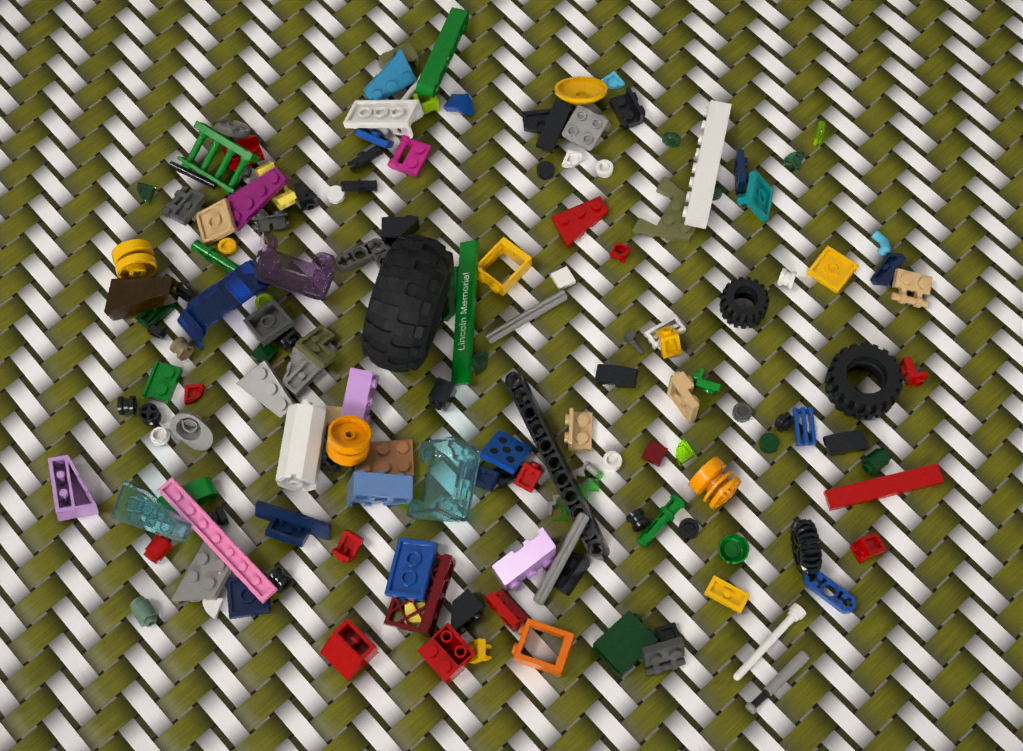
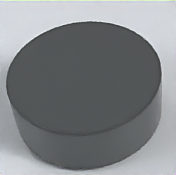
M744 402L737 403L732 411L733 418L740 423L749 421L752 415L751 406Z

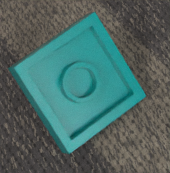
M752 171L749 175L747 192L738 194L737 202L739 205L746 204L762 222L768 221L773 189L757 171Z

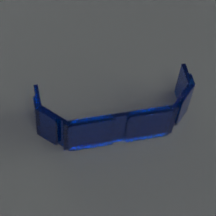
M258 258L253 261L250 259L187 303V307L182 311L177 322L197 348L202 351L204 349L201 341L213 324L267 286L280 285L284 291H287V282L267 258Z

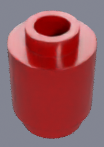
M163 533L161 536L156 534L145 548L146 551L143 555L157 564L173 547L170 544L172 540Z

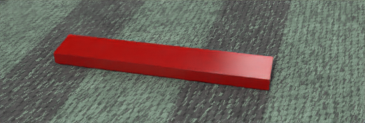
M932 464L825 490L823 494L829 511L943 484L944 480L938 464Z

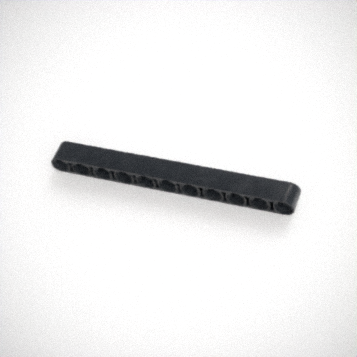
M510 372L505 378L506 386L573 523L581 511H584L589 516V520L580 535L588 554L597 560H605L610 554L609 546L527 380L517 372ZM519 379L518 384L513 386L515 380ZM527 395L526 400L521 402L522 397ZM535 411V415L529 418L530 413ZM543 427L542 433L537 435L538 429ZM551 443V448L545 451V447ZM559 460V465L553 468L554 462ZM568 477L567 483L562 485V479ZM576 494V499L570 502V496ZM593 528L592 535L587 537V530ZM601 545L602 551L596 555L595 549Z

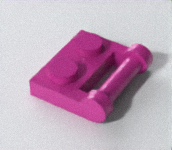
M402 135L401 143L387 165L391 169L417 178L432 150L431 146L410 139L409 136ZM406 147H411L403 164L399 163Z

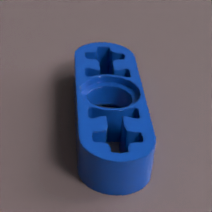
M822 572L804 574V585L840 613L850 614L855 609L856 599ZM815 575V576H816V579H815L816 581H813V582L811 583V582L809 581V579H810L809 576ZM822 581H824V583L822 584L821 588L818 589L817 587L819 586V584H820ZM826 586L832 587L835 590V595L827 596L824 593V588ZM839 593H840V594H841L840 598L837 600V602H835L834 600L837 598V596H838ZM848 600L850 602L849 606L844 608L842 606L843 601Z

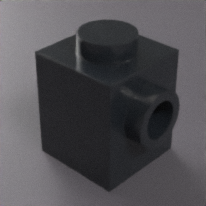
M438 377L428 396L429 404L434 409L447 411L457 392L456 384Z

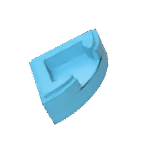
M615 71L601 79L607 84L609 89H619L625 86V82Z

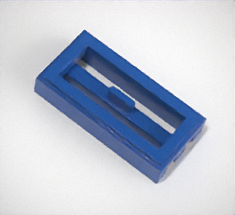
M793 407L792 414L796 446L816 445L813 407H801L800 409ZM807 413H808V420H809V428H810L811 441H809V439H808L807 422H806V414H807ZM798 414H801L804 441H801Z

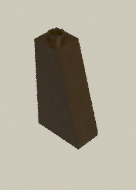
M173 277L111 279L104 313L114 321L175 303L181 292V285Z

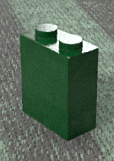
M630 610L593 643V649L621 678L642 659L643 647L658 643L657 634L651 628L647 629L642 624L643 620L636 613L632 614Z

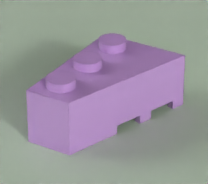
M350 367L341 416H357L368 424L370 423L369 413L373 407L379 375L372 371Z
M63 455L48 458L58 521L99 514L97 504L83 483L70 457Z

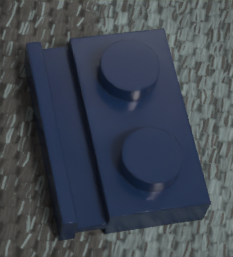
M744 150L736 151L735 163L733 164L736 195L743 194L745 185L749 181V173L745 172V168L748 166V158L744 157Z

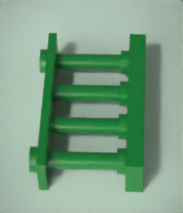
M196 121L193 127L199 130V136L188 157L178 156L177 159L183 162V167L189 170H196L222 186L225 193L232 195L238 191L235 186L247 164H250V162L258 163L261 157L205 123ZM210 137L213 139V144L202 165L199 166L194 163V160L205 139ZM224 145L227 147V152L214 175L207 170L219 147ZM237 153L241 156V161L228 184L221 178L233 155Z

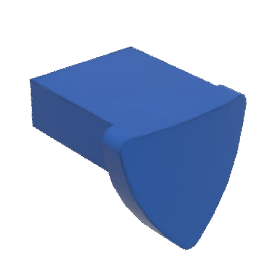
M468 93L452 94L443 106L447 112H458L463 115L474 114L473 103Z

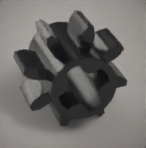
M325 452L326 458L321 460V464L326 465L323 471H330L331 476L335 472L342 473V465L334 463L333 466L330 465L332 460Z

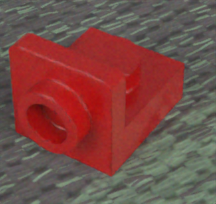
M535 461L525 462L514 484L532 493L539 478L545 472L541 469L542 465Z
M877 532L860 537L850 546L859 564L887 550Z

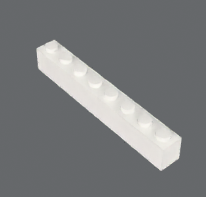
M711 100L709 107H705L703 117H707L706 121L703 120L700 131H704V133L700 134L697 145H701V147L697 148L694 159H698V161L693 163L691 172L695 175L690 177L688 186L692 190L691 192L687 191L685 202L689 204L684 206L682 217H686L684 225L703 229L707 227L732 104Z

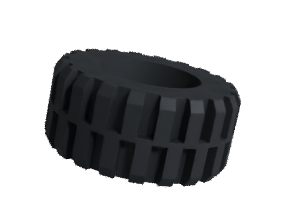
M855 343L851 344L849 349L844 347L840 350V353L834 356L825 377V391L829 394L828 399L830 403H835V408L838 411L843 410L844 415L848 417L853 415L854 419L858 420L861 417H864L865 420H872L873 416L875 418L881 417L883 413H887L895 404L902 390L904 379L903 374L900 373L902 371L900 364H896L897 359L893 355H888L889 351L879 349L878 345L868 346V343H861L858 346ZM853 370L868 371L878 379L881 390L875 393L859 392L850 385L846 374Z

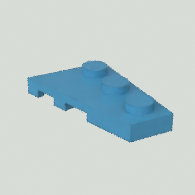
M398 49L395 53L396 55L384 65L385 67L363 89L367 100H385L417 81L401 49Z

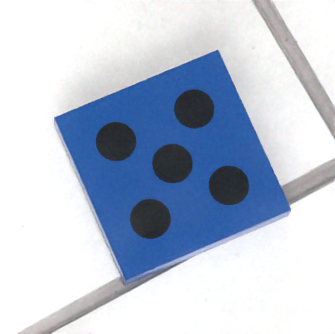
M498 430L480 452L479 457L514 475L531 453L532 447Z

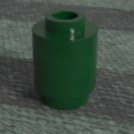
M883 447L876 448L861 460L862 469L867 474L875 475L889 464L891 455Z

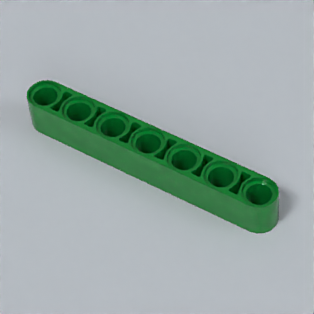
M451 8L417 82L416 94L430 98L435 97L467 26L469 11Z

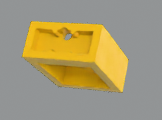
M503 237L478 262L477 279L481 283L485 282L489 285L494 293L504 296L532 267V257ZM502 253L520 266L503 284L485 272Z

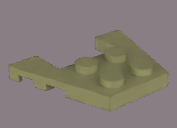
M664 176L656 192L672 199L657 225L639 218L632 229V234L637 236L638 234L648 235L647 237L651 238L655 236L663 237L665 240L689 243L698 227L684 225L686 217H682L684 206L689 204L685 202L687 195Z

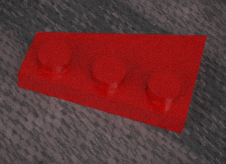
M601 196L551 216V220L568 249L577 238H581L584 232L603 219L609 210Z

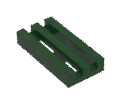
M175 303L142 312L136 317V320L146 329H148L149 325L157 326L177 306ZM152 312L153 314H151V315L144 321V319Z

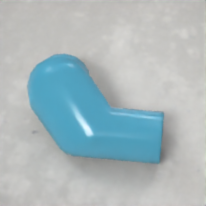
M877 230L872 235V238L881 246L877 250L878 253L886 256L891 251L890 241Z

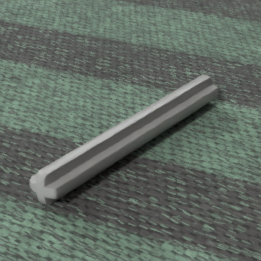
M564 290L555 293L486 333V339L489 343L497 341L566 301L567 294Z
M582 512L577 515L533 598L534 602L544 605L589 520L588 515Z

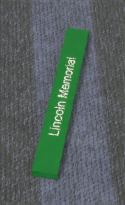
M477 240L460 243L451 382L456 384V386L471 384L479 241Z

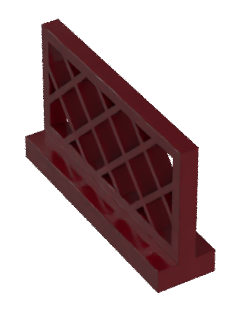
M436 554L435 559L440 560V563L431 573L434 582L427 590V604L418 609L414 600H407L399 604L398 598L392 597L384 620L385 625L420 633L426 637H433L456 564L452 555ZM408 603H413L416 611L406 616L402 608ZM400 610L404 618L398 622L391 621L392 615ZM419 614L421 617L420 626H411L408 619Z

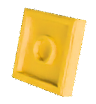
M827 245L806 274L838 294L859 265Z

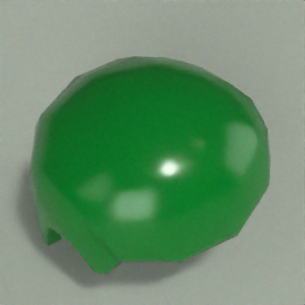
M737 534L725 536L719 542L718 547L720 558L731 565L742 563L748 557L750 550L747 540Z

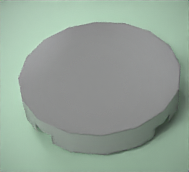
M226 118L216 120L215 129L221 134L234 138H246L250 135V127L243 122L237 120L228 122L229 119Z

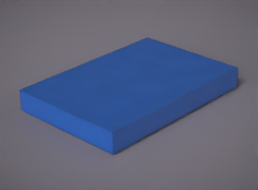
M399 537L384 594L389 597L425 602L438 543Z

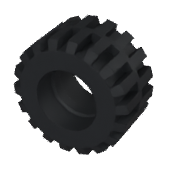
M739 277L738 280L733 279L731 283L728 282L726 284L719 306L723 319H727L729 325L733 323L736 328L738 326H741V329H746V326L753 328L754 324L758 325L764 319L769 305V296L767 289L764 290L765 286L763 284L759 285L758 280L752 281L751 277H747V279ZM746 298L754 306L743 308L737 305L734 300Z

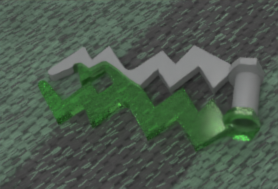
M586 461L583 467L572 471L575 479L576 477H585L584 471L586 470L596 477L595 479L588 478L590 484H580V490L587 502V491L599 492L600 480L604 475V472L598 470L590 461ZM576 494L570 496V502L576 499ZM552 495L554 501H548L549 516H552L553 507L560 509L559 501H562L560 495ZM561 506L562 516L552 517V521H567L568 511L565 506Z

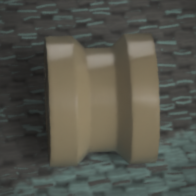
M184 337L175 339L169 348L172 353L177 354V358L181 361L190 357L194 351V347L191 344H187V340Z

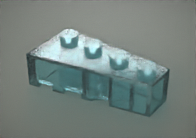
M126 480L123 482L110 516L112 519L182 543L186 542L192 526L190 522L144 488Z

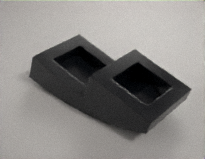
M598 364L595 383L597 385H615L617 388H635L638 370L619 365Z
M863 430L841 432L823 437L828 456L845 455L847 452L865 451L869 448Z

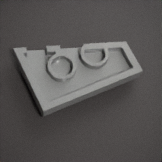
M266 360L236 383L280 418L286 417L288 406L296 404Z

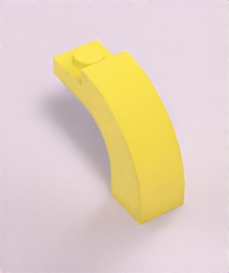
M268 161L255 168L254 171L257 177H260L273 169L275 165L273 162ZM285 185L271 200L282 211L295 204L297 197L294 191L288 189Z

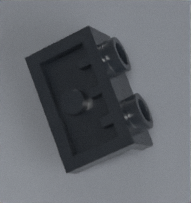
M630 87L626 88L625 94L609 99V104L623 130L643 124L645 110L642 105H639L638 97L635 92H632Z

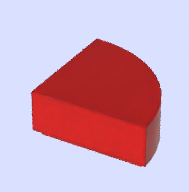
M204 384L185 385V405L193 404L202 397L205 391Z

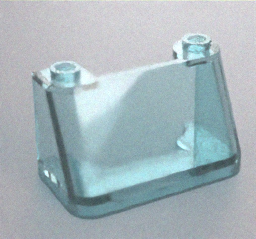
M456 436L421 442L420 458L423 463L429 466L422 501L419 499L412 500L408 505L406 515L418 520L457 523L467 521L470 515L480 463L478 449Z

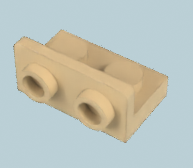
M570 408L569 414H565V425L569 426V432H565L564 444H568V451L592 450L593 412H573V408Z

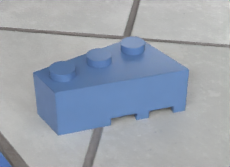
M357 470L353 472L347 483L346 507H352L353 503H364V506H371V502L383 503V506L409 505L413 499V476H407L406 473H396L394 475L384 471L369 473L367 470Z

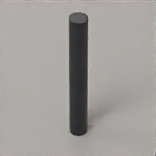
M173 161L169 162V168L210 188L215 189L217 187V183Z

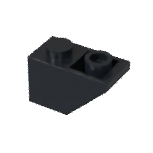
M418 216L382 217L381 237L385 245H392L399 236L406 238L420 229Z
M466 589L452 601L450 625L460 636L468 630L467 626L472 622H478L485 612L482 603L469 589Z

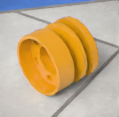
M717 456L703 465L688 484L697 495L707 491L703 501L705 503L711 501L709 507L713 510L727 502L742 482L738 476L734 477L735 473L733 471L723 475L727 465Z

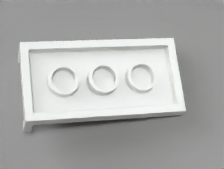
M355 100L343 124L345 128L353 129L389 128L392 134L406 135L411 139L413 138L411 124L422 118L424 113L419 100Z

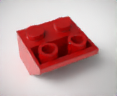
M348 618L331 634L320 651L327 661L348 682L379 653L377 647Z
M449 623L444 625L417 650L447 685L464 671L476 654Z

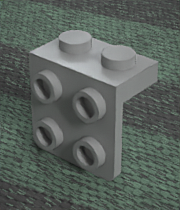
M578 105L562 131V136L578 146L592 151L603 131L609 132L612 126L606 116L594 113L589 107Z

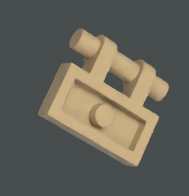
M899 268L895 269L892 288L899 290L898 293L893 292L891 294V299L896 300L900 304L908 303L916 308H927L929 301L923 300L922 295H930L933 277ZM907 291L914 293V297L907 296Z

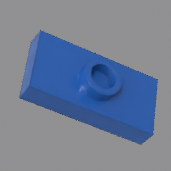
M356 129L355 135L383 148L393 147L394 141L382 137V133L372 130L370 132L365 129Z

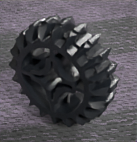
M802 519L795 521L790 527V545L797 570L801 574L819 572L822 567V548L817 528L812 520Z

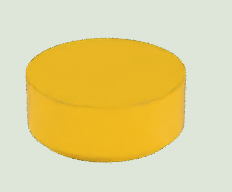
M223 238L218 243V249L221 255L230 257L236 253L237 245L232 238Z

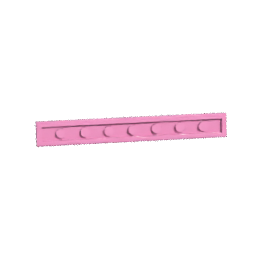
M173 477L157 489L166 501L263 604L278 591L272 582Z

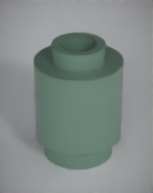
M139 596L130 603L131 612L142 627H150L157 622L159 614L149 599Z

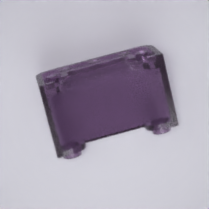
M263 231L255 264V277L261 282L315 300L325 298L337 270L334 255L319 252L313 257L311 263L278 252L279 243L276 236Z

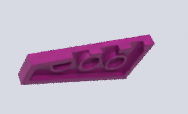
M274 167L226 198L229 200L237 231H240L290 181L280 168Z

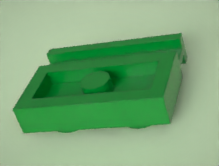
M155 361L142 396L170 404L183 372L182 368Z

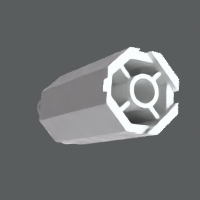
M308 400L301 401V404L297 403L288 406L275 479L278 486L291 491H296V488L299 487L302 488V492L317 489L328 422L327 408L313 405Z

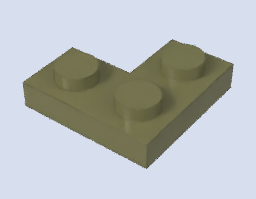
M322 324L295 343L297 350L322 369L335 361L337 356L326 347L335 339V334Z

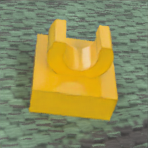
M478 638L469 642V646L476 652L469 663L476 664L492 659V656L486 655V650L492 648V645L486 644V639Z

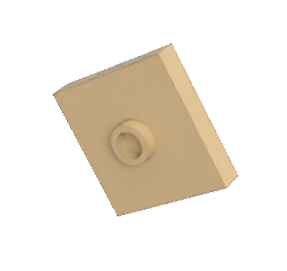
M226 198L195 214L202 242L206 246L237 231L230 203Z

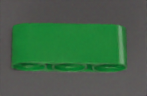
M208 476L182 486L199 506L214 500L218 496L211 477ZM163 496L157 499L164 519L179 516V513Z

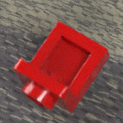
M911 356L902 359L900 363L902 371L900 373L903 374L906 386H920L924 384L929 376L928 371L917 373Z
M347 529L344 531L337 547L333 548L331 553L336 555L335 558L344 563L355 560L364 538Z

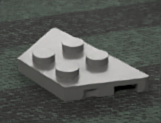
M205 541L171 599L175 604H180L182 601L200 602L203 599L217 600L232 572Z

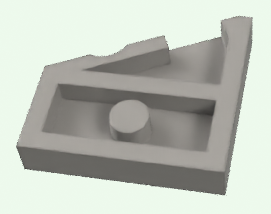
M294 347L282 383L297 398L323 370Z

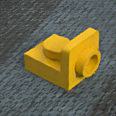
M666 326L655 331L659 339L661 355L664 359L682 354L679 333L673 326Z

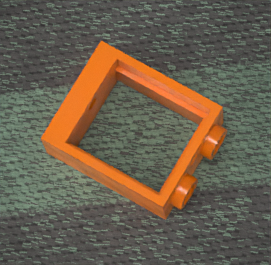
M527 618L526 623H522L518 635L521 636L519 643H514L511 652L514 655V662L561 678L574 641V634ZM530 628L564 639L555 665L522 654Z

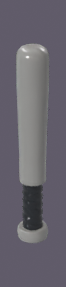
M799 651L751 703H746L745 708L751 714H755L758 706L763 701L772 696L809 661V655L805 651Z

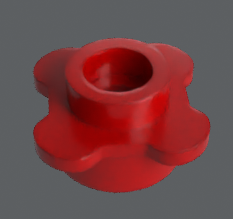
M615 243L613 251L609 253V256L623 263L626 262V257L631 253V249L623 243Z

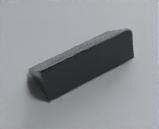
M572 551L553 587L569 596L590 566L586 557Z

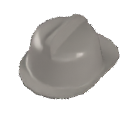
M194 412L180 413L172 418L170 422L172 433L187 446L197 451L207 450L211 447L213 434L198 414Z

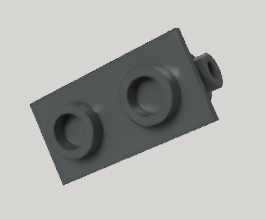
M275 211L273 215L266 216V213L256 214L255 218H251L253 222H256V224H253V231H257V233L271 231L270 224H273L274 230L287 229L290 226L289 219L286 220L285 217H289V214L284 213V211Z

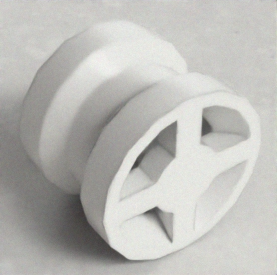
M783 268L777 286L783 285L791 290L797 272H789Z

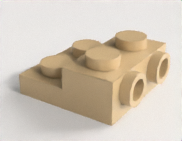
M677 371L670 377L667 395L690 424L696 420L699 400L692 394L694 389L693 379L683 371Z

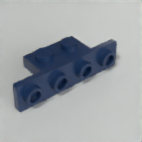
M259 500L255 504V516L271 521L265 530V536L301 548L309 535L325 540L330 538L331 524Z

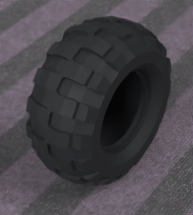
M419 234L408 235L406 238L399 236L391 245L383 260L371 294L362 332L363 355L370 357V361L377 367L396 373L408 372L409 370L417 371L428 356L445 307L454 270L453 253L447 251L446 246L438 240Z

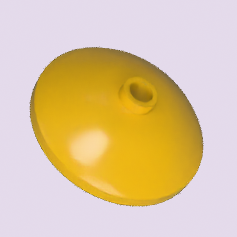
M585 76L566 78L555 85V94L561 100L577 106L595 103L601 100L608 91L607 84L602 80Z

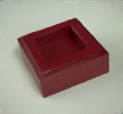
M650 440L641 459L659 467L668 448Z

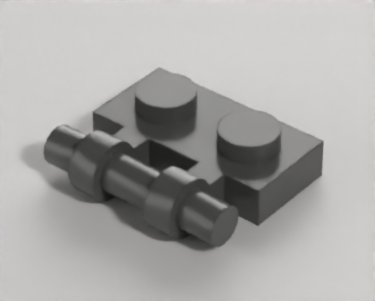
M183 186L180 190L176 191L175 197L171 202L166 203L162 215L168 217L170 214L172 220L186 226L205 203L207 197L192 188L189 190L186 186Z
M682 637L642 648V659L646 667L644 668L646 676L652 674L654 676L660 675L662 671L669 669L673 671L679 669V666L686 665L685 659L682 657L685 656Z

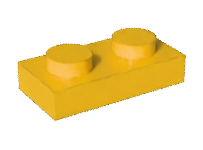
M715 575L704 595L741 614L750 597V594Z

